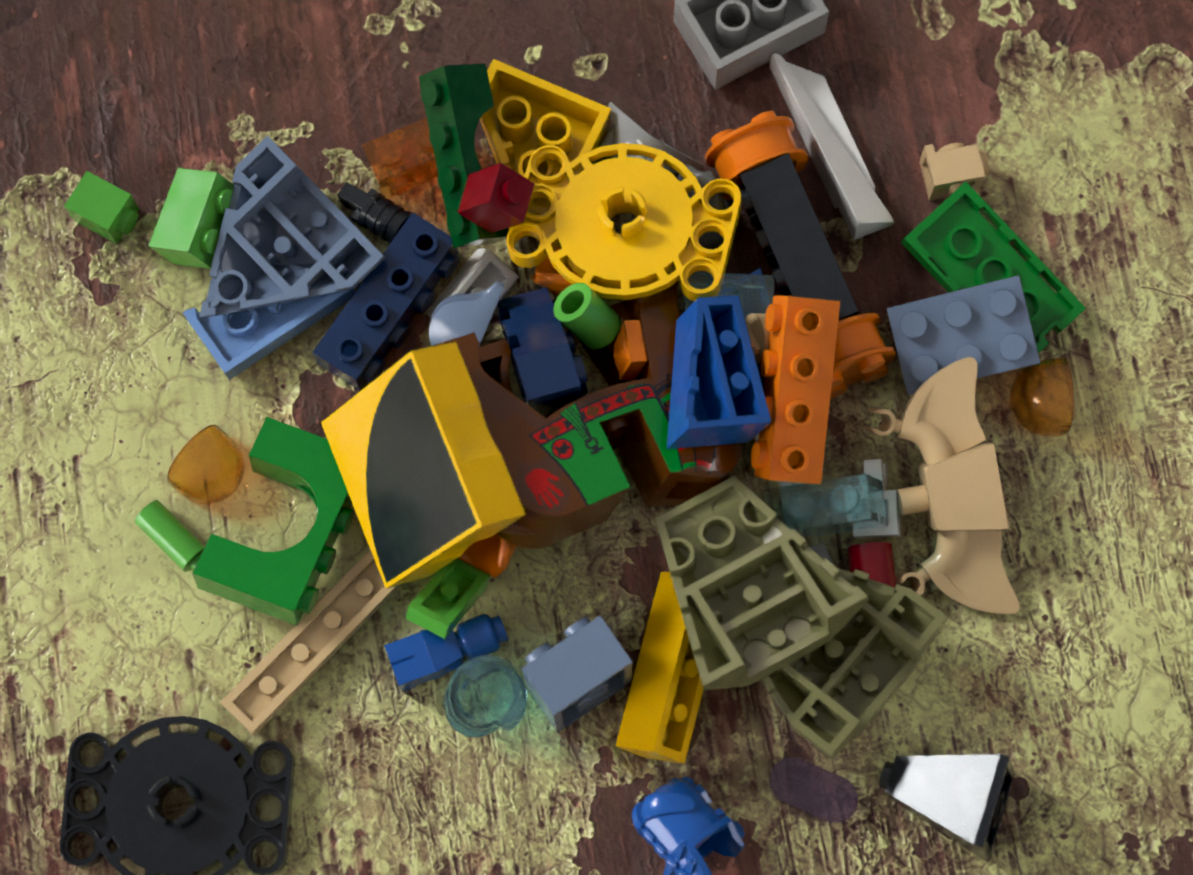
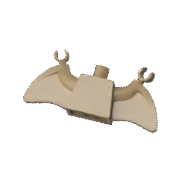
M965 357L947 365L930 376L911 396L905 406L901 419L895 418L894 414L887 409L870 407L867 409L868 411L881 414L882 423L878 428L863 426V428L867 432L879 436H886L892 431L897 432L898 438L909 440L917 445L925 461L918 465L920 485L897 489V500L902 516L920 512L926 513L928 526L937 530L936 548L934 553L920 564L921 570L897 574L896 584H901L908 578L911 581L912 590L921 596L925 590V582L931 580L945 595L967 607L984 612L1015 614L1019 611L1020 604L1005 573L1001 558V530L1008 529L1009 526L994 443L985 441L986 438L976 416L977 361L972 357Z

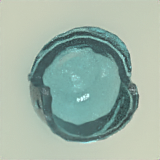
M483 655L467 660L454 672L445 691L444 707L446 718L454 730L466 737H483L494 732L499 727L505 731L512 730L519 724L527 707V690L522 677L517 669L502 657Z

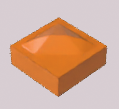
M627 320L623 322L616 338L613 340V357L619 371L620 380L636 379L648 360L642 324L639 320Z

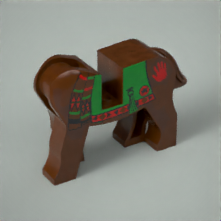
M679 281L651 296L624 300L609 305L619 315L621 325L627 320H639L642 324L648 360L636 379L620 380L619 371L613 357V341L600 349H590L581 342L609 387L592 392L567 404L548 418L543 417L513 394L509 379L511 349L506 339L479 347L480 343L475 333H470L433 345L438 346L456 342L480 400L489 433L501 452L526 515L497 533L501 538L522 548L538 549L548 547L607 521L630 488L613 452L617 446L646 506L680 505L723 482L725 477L737 466L741 457L743 443L667 449L676 320L681 316L677 305V286Z

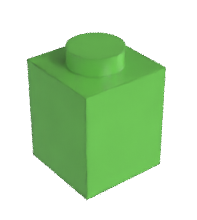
M86 171L64 205V208L74 222L115 244H118L123 234L128 235L133 230L139 216V207L130 193L89 171Z

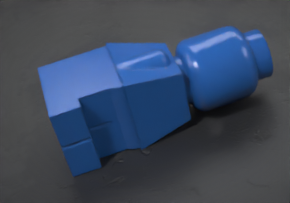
M482 614L460 622L457 625V631L454 632L452 630L445 639L428 630H420L421 632L384 645L401 691L410 690L433 679H440L448 672L460 668L465 656L469 660H476L497 652L500 649V643L508 641L500 615L490 618L489 615Z

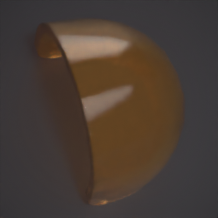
M1065 357L1040 360L1039 364L1024 368L1013 381L1010 391L1011 410L1016 420L1030 432L1041 436L1053 437L1065 435L1071 428L1074 414V389L1070 365Z
M216 424L207 426L193 436L178 453L169 468L167 482L189 501L198 504L221 502L230 497L242 482L245 469L243 454L238 444Z

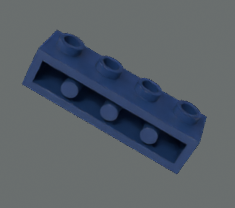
M412 212L383 253L385 259L367 275L314 349L313 355L318 365L358 391L363 390L367 382L371 383L378 378L385 368L386 362L383 360L392 347L398 349L406 340L410 332L408 325L416 313L423 314L432 303L435 296L433 289L440 279H448L455 271L460 258L457 256L459 254L458 248H453L451 236Z

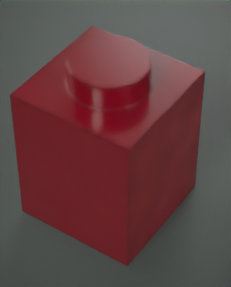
M503 163L471 173L468 176L457 213L489 233L524 223L535 184Z

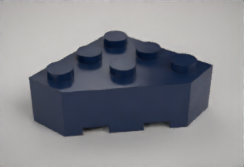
M547 287L501 299L497 303L499 320L504 337L511 349L510 358L522 400L545 418H548L567 404L588 394L586 385L588 380L581 355L575 356L576 348L571 331L566 327L562 328L563 324L555 317L554 304L556 300H551Z

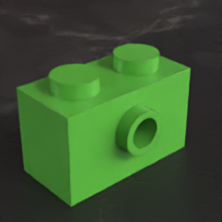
M177 168L149 247L173 264L211 269L225 209L230 206L234 185L218 172Z

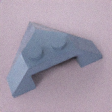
M266 136L236 165L232 181L235 184L229 208L225 209L209 274L212 278L206 301L202 303L199 318L204 319L353 289L385 259V256L269 136Z

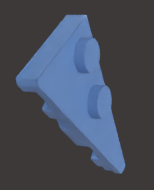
M348 289L204 319L199 318L200 312L196 308L187 309L183 314L227 378L231 380L348 302L355 291L354 289Z

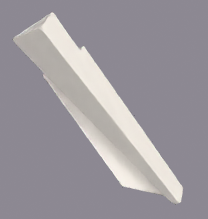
M778 53L772 54L770 69L830 200L834 208H839L853 240L893 225L894 220L875 193L876 187L825 77L786 62Z

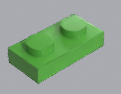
M457 558L438 570L410 603L405 619L445 639L485 591L490 575Z

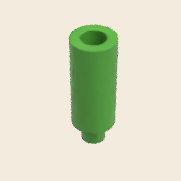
M159 500L149 503L137 515L135 523L184 572H188L191 569L194 571L205 546Z

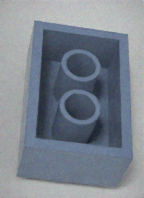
M1019 275L887 308L908 395L914 394L937 371L965 357H972L977 361V378L1040 363Z
M601 615L592 621L587 616L578 620L564 631L567 636L566 639L552 648L549 643L536 648L526 656L525 660L528 664L521 668L528 691L557 733L632 683V660Z

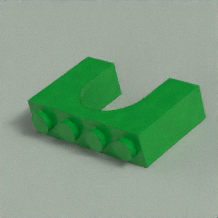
M266 417L249 453L252 471L295 487L308 495L317 508L314 525L308 535L298 544L277 552L258 551L211 533L192 574L198 589L298 626L303 613L309 615L316 603L319 592L315 588L321 573L326 575L329 573L336 557V549L333 548L339 533L342 535L347 533L354 516V510L350 509L352 501L328 440Z

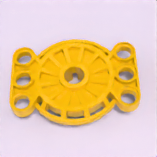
M619 143L601 146L579 155L571 162H569L566 153L554 145L539 147L532 153L524 176L535 184L530 201L535 198H544L551 203V206L547 212L541 215H534L527 211L524 223L509 227L506 244L510 259L516 265L523 268H532L538 266L548 257L553 267L566 281L571 284L584 283L599 297L606 299L630 300L648 297L669 288L677 281H679L683 294L693 302L698 297H716L719 294L741 212V192L733 181L715 179L701 188L697 178L681 161L665 151L642 144ZM618 155V158L605 159L593 165L591 163L603 157ZM627 155H641L654 159V161L651 162L642 158L627 157ZM548 159H554L562 165L560 171L553 176H544L537 171L540 163ZM665 164L676 170L684 180L679 181L670 171L664 168ZM581 168L582 171L575 176L574 172ZM693 190L695 195L689 198L688 195ZM726 193L733 198L734 202L728 209L717 210L709 204V200L714 194ZM620 213L636 215L637 218L632 222L622 225V234L615 232L614 222L610 220L611 218ZM706 232H717L724 239L722 245L716 249L703 248L698 240ZM525 236L534 237L540 242L538 249L530 254L519 253L515 249V244L520 238ZM565 265H569L582 278L569 271ZM705 271L713 276L714 281L708 288L696 289L689 284V277L694 272Z

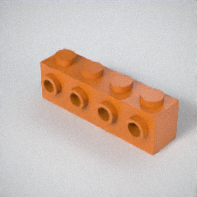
M773 295V302L768 306L765 315V327L769 331L768 350H764L760 362L761 375L765 377L763 392L771 423L759 432L758 441H755L752 446L751 464L755 468L754 476L772 481L821 485L840 301Z

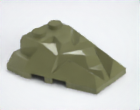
M838 568L842 577L855 587L857 585L868 595L869 600L830 642L761 679L794 731L830 759L843 750L851 739L855 740L896 693L916 669L922 659V654L935 640L948 616L912 589L896 584L894 588L869 579L868 573L857 569L852 573Z

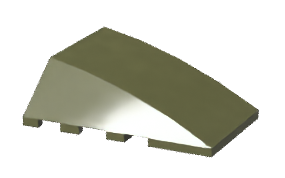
M735 476L654 518L704 690L744 687L756 683L830 642L869 600L867 594L857 585L855 587L852 586L840 575V570L827 558L822 559L807 545L806 540L794 529L790 530L777 518V513Z

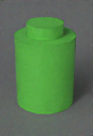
M584 283L572 284L565 288L555 301V317L588 348H603L616 338L621 325L619 315L588 285Z

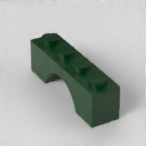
M486 63L445 65L419 76L421 99L425 106L430 131L429 139L433 146L438 170V183L442 190L447 215V227L451 234L453 248L492 244L506 240L509 228L489 233L457 213L469 174L482 170L475 151V131L482 115L494 107Z

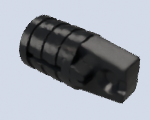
M346 182L337 194L340 203L353 212L350 216L352 221L364 229H369L373 234L379 235L381 239L388 241L389 244L412 214L410 211H405L400 205H396L392 200L386 199L385 195L373 188L366 193Z

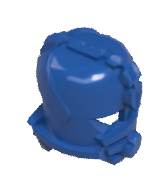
M676 777L669 780L667 784L660 786L655 792L647 795L644 801L638 802L632 812L633 824L638 834L649 845L652 844L655 852L665 859L664 875H712L704 861L712 851L723 856L736 857L745 846L742 841L745 835L742 826L726 816L721 808L714 810L709 806L712 800L707 792L699 784H694V780L688 777H682L681 779Z

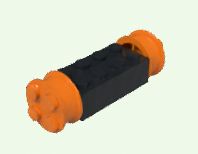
M766 111L755 116L749 124L735 130L726 129L715 134L711 138L712 146L705 154V161L708 166L716 168L720 179L733 181L739 187L742 204L753 227L762 225V228L755 230V233L770 266L776 263L779 264V267L772 269V273L783 296L840 301L830 399H833L848 390L847 386L862 379L864 382H871L885 376L889 372L886 365L896 357V352L894 348L886 347L877 328L881 323L879 314H859L798 176V173L807 165L809 156L805 150L798 149L792 137L795 127L793 120L787 116H776L774 111ZM722 193L723 199L733 200L729 194Z

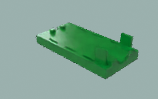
M966 181L901 241L903 246L948 293L1019 275L1038 354L1049 344L1044 336L1051 329L1056 334H1059L1086 309ZM985 217L997 228V230L985 219ZM1040 275L1053 287V289L1040 277Z

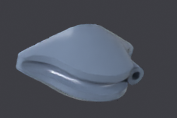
M498 281L484 291L471 294H456L441 301L431 317L429 327L431 345L433 346L470 333H475L481 344L505 283Z

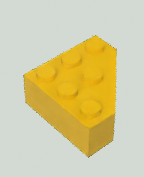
M492 60L487 73L494 107L482 115L480 122L497 164L503 163L524 177L532 153L539 147L545 145L557 146L566 153L569 162L579 155L599 147L611 129V108L498 60ZM548 159L539 164L537 171L544 176H553L560 171L562 165L554 159ZM578 169L576 172H574V175L576 176L577 174H579L582 171V169ZM535 198L529 202L527 211L534 215H541L549 210L551 203L544 198Z

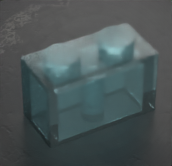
M868 474L822 480L821 485L803 483L780 487L783 522L790 530L794 529L803 538L887 525L883 483L881 480Z

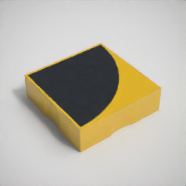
M456 342L409 352L321 422L386 589L431 576L462 556L464 551L474 542L490 538L526 515L501 452L489 433L480 400Z

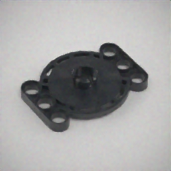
M187 716L165 717L140 725L122 737L114 747L109 740L100 734L93 732L83 733L73 741L69 750L60 834V853L69 864L82 868L95 865L105 856L107 861L122 875H136L121 863L126 858L146 869V875H197V873L211 869L219 862L223 864V867L212 875H227L242 860H244L252 872L258 875H275L283 869L288 858L295 773L294 756L289 748L277 741L262 743L251 755L245 745L228 730L210 721ZM187 724L198 726L199 728L196 734L186 732L172 733L170 725ZM159 728L160 735L145 740L137 747L132 743L144 733ZM210 730L224 736L234 746L229 751H226L221 745L209 739ZM89 742H99L104 748L103 759L96 766H85L80 760L81 749ZM124 749L128 754L121 761L118 755ZM270 750H279L285 756V767L277 775H267L261 768V759ZM241 755L246 761L242 768L237 762ZM93 787L99 794L98 806L91 812L82 813L76 806V796L83 788ZM184 787L187 789L190 797L194 799V807L189 806L184 815L175 819V822L170 821L163 812L162 804L164 797L172 789ZM273 795L278 797L282 803L281 814L273 821H263L257 814L258 803L262 798ZM81 833L90 834L95 842L93 853L86 859H77L71 852L72 840ZM115 842L119 848L112 853L110 847ZM262 842H272L278 849L277 861L269 868H260L253 859L254 849ZM237 847L238 852L231 858L229 854Z

